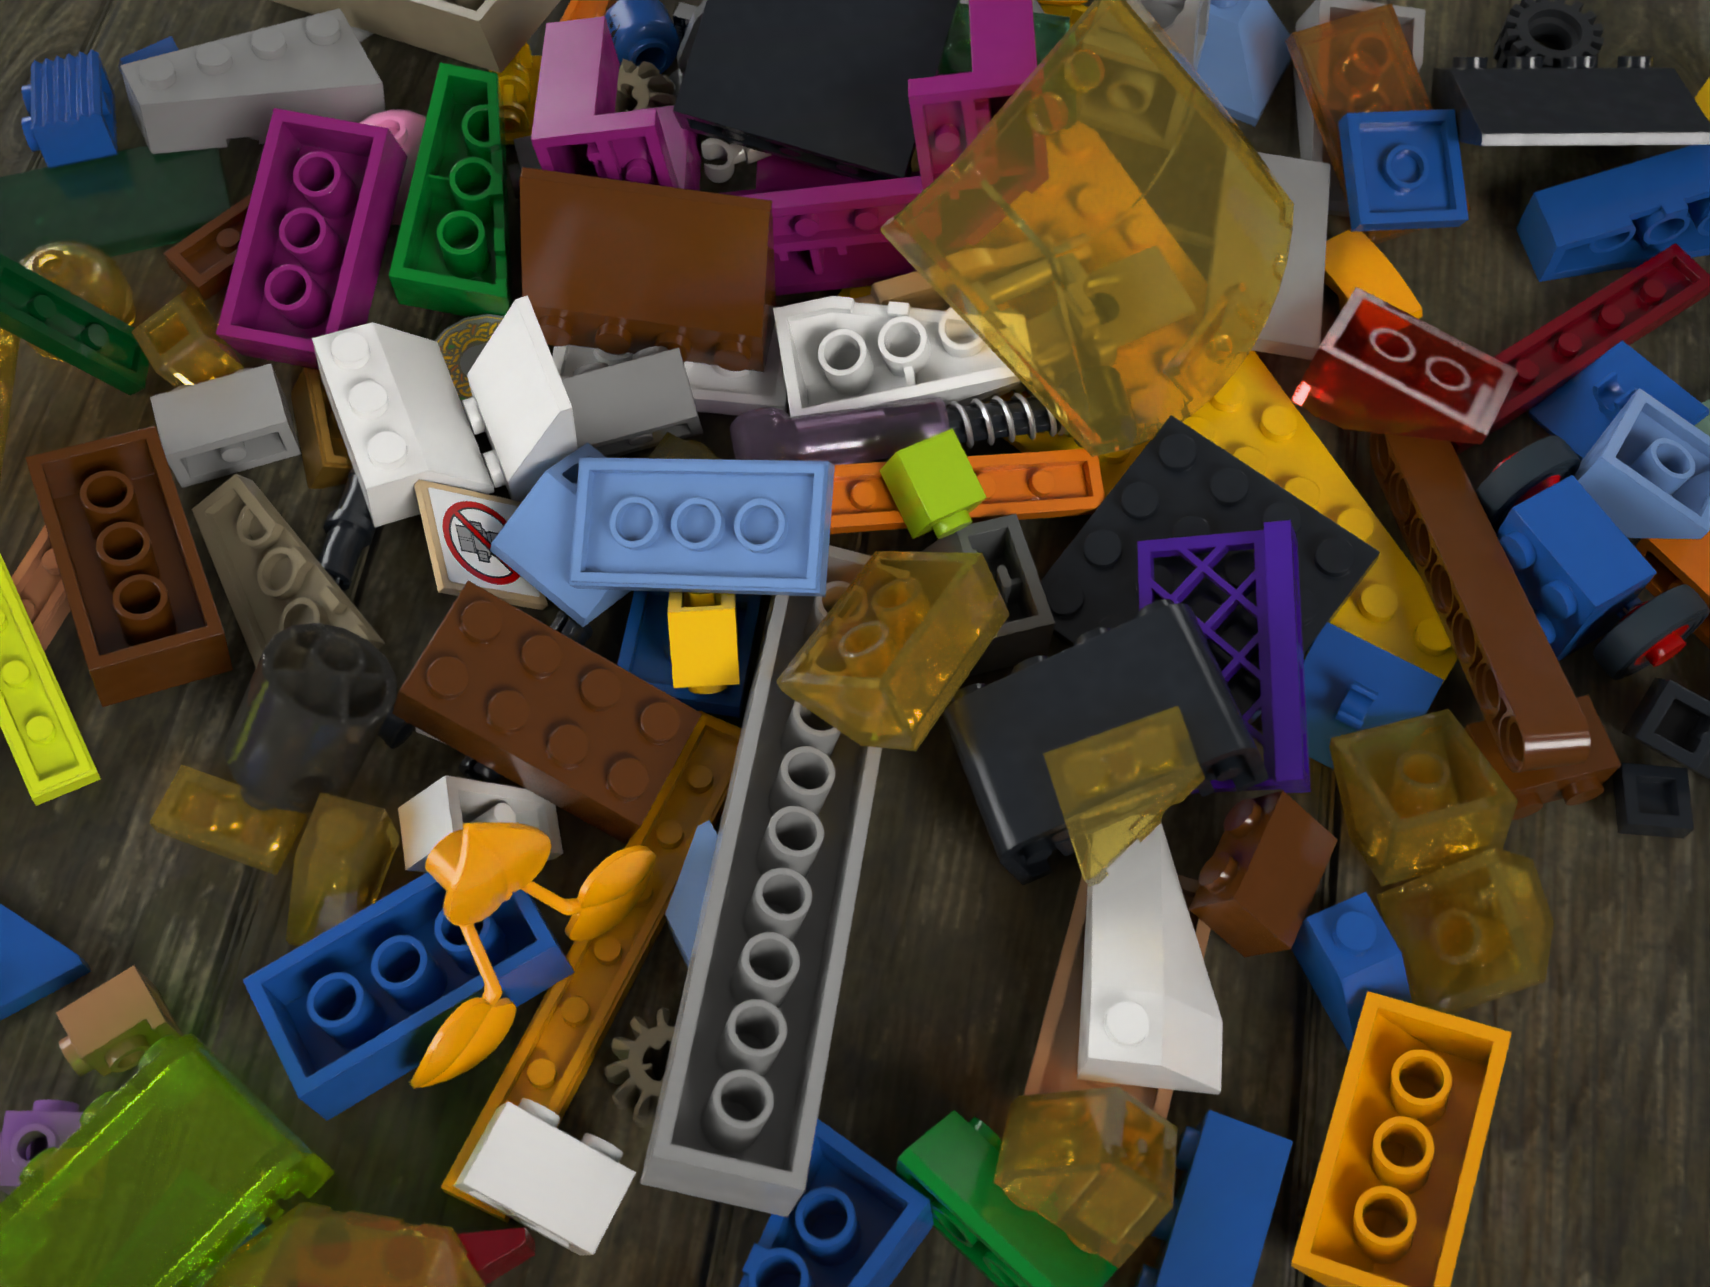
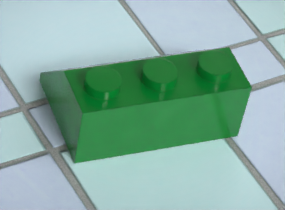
M954 1110L911 1144L899 1156L895 1175L930 1200L934 1220L933 1227L995 1287H1103L1120 1267V1264L1110 1255L1114 1250V1246L1107 1236L1090 1221L1081 1218L1075 1223L1055 1204L1059 1196L1051 1184L1030 1167H1026L1022 1172L1019 1171L1000 1153L1004 1149L1001 1139L980 1119L973 1117L967 1122Z

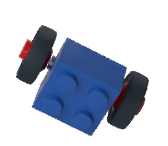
M1549 436L1525 447L1521 451L1511 454L1500 462L1475 491L1494 531H1497L1496 535L1558 661L1608 633L1595 647L1593 655L1598 664L1614 680L1626 678L1650 664L1653 667H1657L1675 656L1686 646L1687 643L1684 640L1703 623L1710 610L1699 594L1687 584L1667 590L1644 603L1639 599L1638 595L1657 572L1574 477L1580 467V460L1576 453L1559 436Z

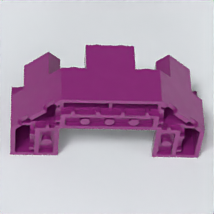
M969 0L972 71L908 79V98L920 171L911 172L910 177L863 182L771 155L757 161L756 189L719 193L772 201L776 296L872 286V284L926 269L939 259L958 252L967 242L975 245L1007 216L1006 207L1022 192L1030 195L1047 180L1032 0ZM605 16L546 23L531 142L541 169L699 191L702 157L699 134L680 127L673 112L674 105L615 113L620 64Z

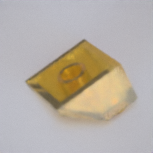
M1495 847L1377 894L1385 925L1402 952L1412 1004L1452 1015L1546 982L1554 920L1532 858Z

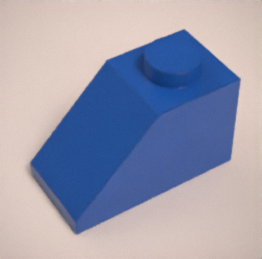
M1363 892L1305 918L1291 949L1350 1054L1367 991L1412 1004L1402 952L1367 892Z

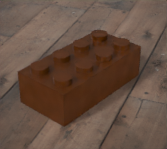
M156 426L25 457L86 663L102 707L232 671L233 667L225 633Z
M469 580L400 688L392 714L624 844L641 827L702 715L697 710Z

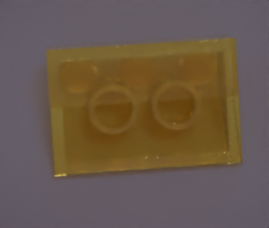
M875 551L776 682L782 692L861 746L917 751L1010 614L982 553Z

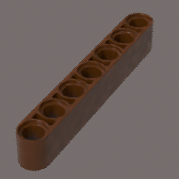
M1433 419L1373 428L1369 448L1374 473L1508 769L1513 773L1583 764L1589 757L1591 746L1590 731L1585 715L1440 421Z

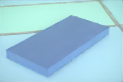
M579 458L569 586L577 589L826 597L835 466L829 461Z

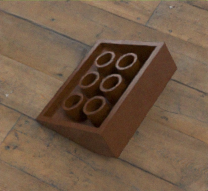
M522 167L520 174L522 297L528 295L548 345L557 347L574 345L595 348L614 355L635 354L642 349L654 346H663L667 350L679 347L684 362L717 365L729 371L753 370L764 372L775 324L773 308H776L771 200Z

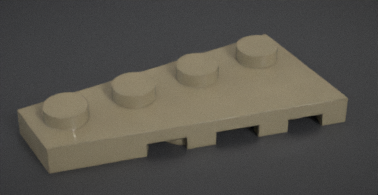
M235 474L192 509L275 712L293 715L385 645L384 641L253 480Z

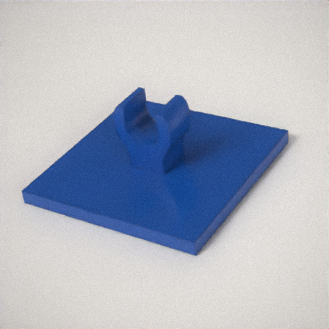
M1622 340L1528 411V415L1551 436H1559L1576 453L1579 460L1582 461L1639 388L1694 426L1709 415V409Z
M1328 622L1315 639L1304 660L1309 758L1383 795L1444 680Z

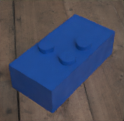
M428 872L243 979L298 1098L327 1121L418 1067L434 1036L448 1017L464 1002L473 998H481L484 993L483 979L460 926L452 924L444 915V899L447 892ZM521 889L512 892L511 898L504 901L489 917L474 923L501 985L502 995L500 999L509 998L516 1007L575 973L533 897Z

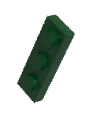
M0 253V327L130 396L145 388L154 338Z

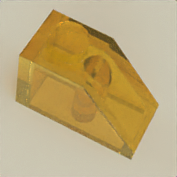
M320 792L295 853L286 933L288 944L300 947L376 902L400 840V836L384 808Z

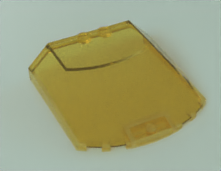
M1094 0L958 159L902 211L888 219L880 230L1080 445L1094 457L1125 450L1154 439L1171 415L1183 422L1218 393L1238 370L1256 343L1279 293L1288 261L1293 229L1294 203L1218 98L1140 0Z

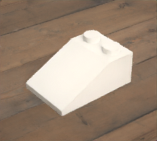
M528 295L515 299L467 374L472 397L462 400L474 435L485 432L492 448L491 451L482 454L494 488L506 485L510 498L521 502L547 469L578 449L572 405Z

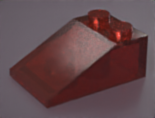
M1356 287L1318 348L1290 401L1307 409L1315 417L1328 420L1347 430L1482 444L1494 423L1518 370Z

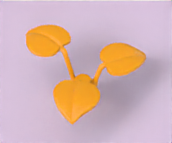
M511 822L465 823L463 829L454 831L439 841L429 853L425 868L447 892L444 899V915L452 924L460 926L483 979L484 993L481 998H473L464 1002L443 1023L430 1043L409 1084L414 1089L428 1087L448 1081L469 1071L485 1060L499 1046L514 1021L516 1005L509 998L500 999L502 995L501 985L474 923L489 917L504 901L511 898L512 892L521 889L560 913L572 915L565 928V934L572 941L591 940L611 930L634 908L649 882L657 855L648 847L642 845L621 849L605 858L590 873L583 883L578 897L565 899L532 881L544 867L551 851V840L543 831L536 827Z

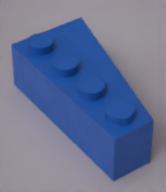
M1690 145L1534 192L1516 230L1538 281L1543 282L1637 267L1675 243L1691 258L1710 255V145Z
M817 1118L805 1191L788 1217L771 1214L759 1243H754L742 1270L744 1276L739 1287H889L934 1225L930 1200Z

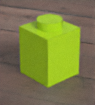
M953 428L897 451L879 470L912 539L934 530L937 538L941 539L967 527L973 522L969 513L987 498Z

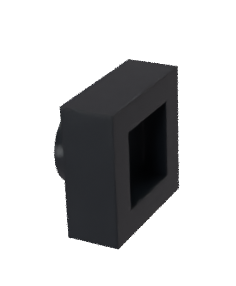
M1621 763V766L1612 774L1618 833L1684 839L1694 830L1687 768Z

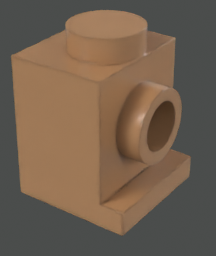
M134 965L56 1012L68 1035L58 1041L59 1046L70 1066L80 1077L93 1069L104 1077L111 1072L117 1073L129 1070L143 1062L150 1055L151 1047L162 1040H165L173 1048L186 1041L156 986Z

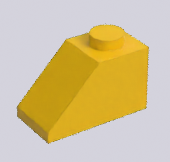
M669 592L667 613L673 688L688 687V690L695 694H713L725 690L727 685L740 684L736 594Z

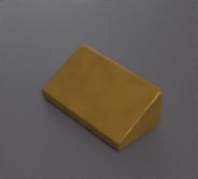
M304 367L292 389L291 399L308 488L323 489L345 484L348 481L349 471L353 469L322 383L319 369Z

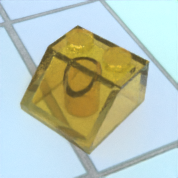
M1449 709L1331 738L1329 748L1350 839L1381 886L1501 855L1518 800Z

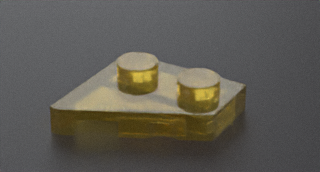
M1179 706L1044 753L1084 881L1089 887L1101 883L1109 875L1107 869L1136 840L1141 843L1161 823L1164 812L1171 805L1181 803L1205 779Z

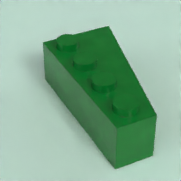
M439 63L389 272V278L399 304L466 317L483 314L505 316L513 304L504 105L497 73Z

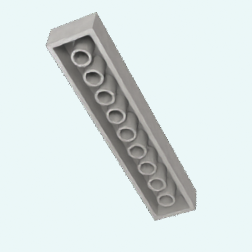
M829 545L826 597L771 595L640 1184L788 1217L805 1191L914 567Z

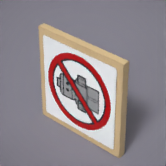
M420 479L414 484L439 593L458 596L469 580L511 605L543 610L548 606L546 596L490 551L492 541L522 503L521 501Z

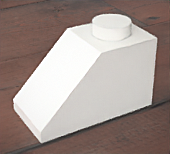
M445 775L398 808L405 870L427 873L425 863L431 850L450 833L463 829L465 823L511 822L536 827L543 831L551 840V851L547 860L556 859L563 854L556 806L528 789Z

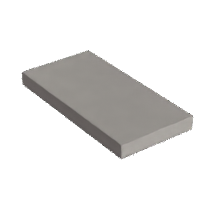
M1224 146L1218 147L1214 159L1198 342L1315 360L1320 350L1331 164Z

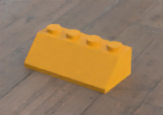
M1367 991L1292 1258V1267L1326 1287H1450L1512 1032Z

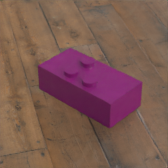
M277 108L273 109L216 334L241 355L319 369L312 338L367 324L408 157L388 128Z

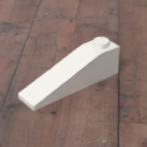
M829 296L773 308L791 422L805 445L855 435L856 424L867 410L877 409L879 418L930 411L935 404L943 407L951 404L952 401L958 402L1036 376L1025 316L1021 313L950 307L947 311L911 308L909 303L889 301L888 305L858 303L852 297Z
M1133 816L1090 835L1077 1079L1219 1095L1221 1092L1223 1021L1160 818Z

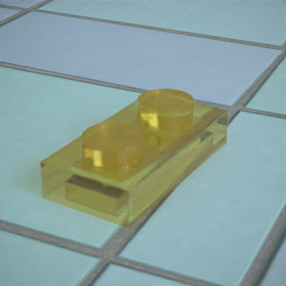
M181 765L149 823L158 833L277 876L307 816L299 806Z

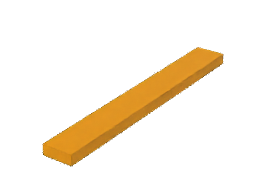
M699 711L702 715L641 827L630 838L625 847L642 845L648 847L657 855L651 877L642 896L628 915L608 932L591 940L574 941L566 957L575 973L547 990L440 1187L445 1193L506 1223L510 1219L509 1216L454 1187V1184L495 1110L500 1105L509 1101L518 1106L522 1098L532 1100L553 1111L561 1118L556 1127L558 1128L667 920L665 913L697 826L710 820L715 828L723 813L742 728L705 712Z

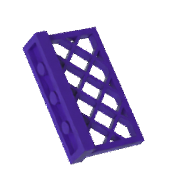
M1291 520L1264 522V530L1137 541L1139 611L1146 605L1155 602V593L1161 599H1171L1174 604L1181 603L1205 576L1230 596L1205 624L1199 618L1197 620L1206 640H1211L1232 658V661L1221 671L1226 683L1241 668L1245 669L1260 682L1261 697L1242 717L1252 738L1263 746L1264 766L1269 780L1243 791L1281 789L1286 793L1311 792L1298 540ZM1254 549L1255 570L1237 589L1212 570L1229 551ZM1210 553L1203 561L1194 555ZM1182 556L1196 569L1170 595L1154 581V558ZM1255 587L1257 607L1246 598ZM1238 605L1254 616L1258 622V633L1240 652H1237L1214 632ZM1258 649L1260 670L1248 661ZM1261 713L1263 735L1251 725ZM1215 779L1210 781L1215 792L1237 791L1231 779L1225 781H1217ZM1195 789L1186 794H1196L1200 792L1198 789Z

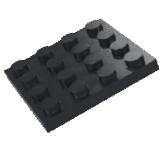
M1170 415L1040 582L1055 621L1053 635L1069 647H1073L1075 640L1090 630L1102 627L1113 629L1136 618V614L1139 612L1137 541L1264 530V522L1291 520L1298 540L1303 654L1305 657L1325 625L1332 621L1378 560L1380 552ZM1254 549L1229 551L1212 570L1237 589L1255 570ZM1210 553L1194 555L1203 561ZM1182 556L1154 558V581L1171 595L1196 568ZM1205 576L1181 603L1192 607L1195 616L1205 624L1230 596ZM1255 587L1246 598L1257 607ZM1155 593V601L1162 600V599ZM1238 605L1214 632L1237 652H1240L1258 633V622L1254 616ZM1207 639L1222 671L1232 661V658L1211 640ZM1258 649L1248 661L1260 670ZM1243 668L1227 683L1242 716L1261 697L1260 682ZM1259 716L1253 721V723L1251 724L1252 726L1259 718Z

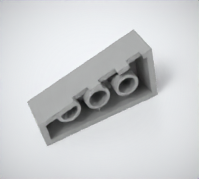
M340 8L120 65L132 115L151 154L228 147L230 139L243 137L259 140V144H265L274 108L360 123L372 114L385 111L383 83Z

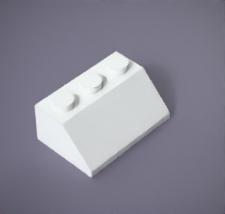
M374 322L312 338L322 383L363 492L374 527L420 514L414 484L419 479L484 494L494 493L493 482L438 342Z

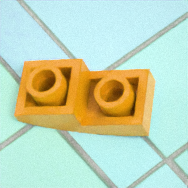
M1351 229L1326 240L1324 283L1338 295L1341 314L1371 342L1423 317L1422 307L1404 279L1380 249L1362 231L1351 232Z

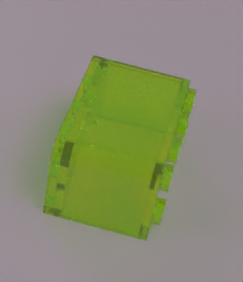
M187 1034L177 1039L172 1035H168L157 1041L144 1053L138 1063L139 1071L117 1092L111 1090L104 1093L87 1107L79 1119L81 1127L59 1148H48L31 1160L19 1176L21 1184L0 1203V1287H199L267 1217L275 1222L285 1212L276 1202L280 1198L287 1200L298 1190L306 1198L310 1199L335 1171L195 1035Z

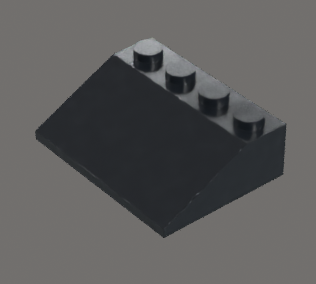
M1509 56L1507 68H1487L1488 57H1453L1452 68H1433L1430 110L1455 109L1459 142L1478 146L1710 145V122L1674 68L1653 67L1654 56H1618L1617 67H1598L1599 56H1563L1562 67H1542V56Z

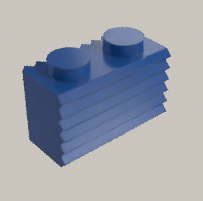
M90 49L87 55L79 51L76 57L70 54L65 59L56 56L54 61L45 58L42 64L34 60L31 65V84L22 86V96L29 114L27 117H22V128L31 151H41L50 169L118 155L115 94L99 53Z

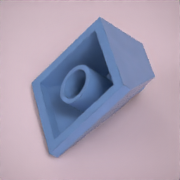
M1210 0L1208 31L1189 101L1256 126L1295 53L1294 40L1267 0Z
M1639 388L1582 459L1574 477L1627 538L1701 539L1710 530V436Z

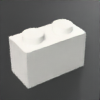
M522 1098L518 1106L509 1101L500 1105L495 1110L456 1180L454 1187L580 1256L594 1255L636 1172L619 1163L623 1155L620 1149L592 1134L585 1133L580 1142L556 1128L561 1118L553 1111L532 1100Z

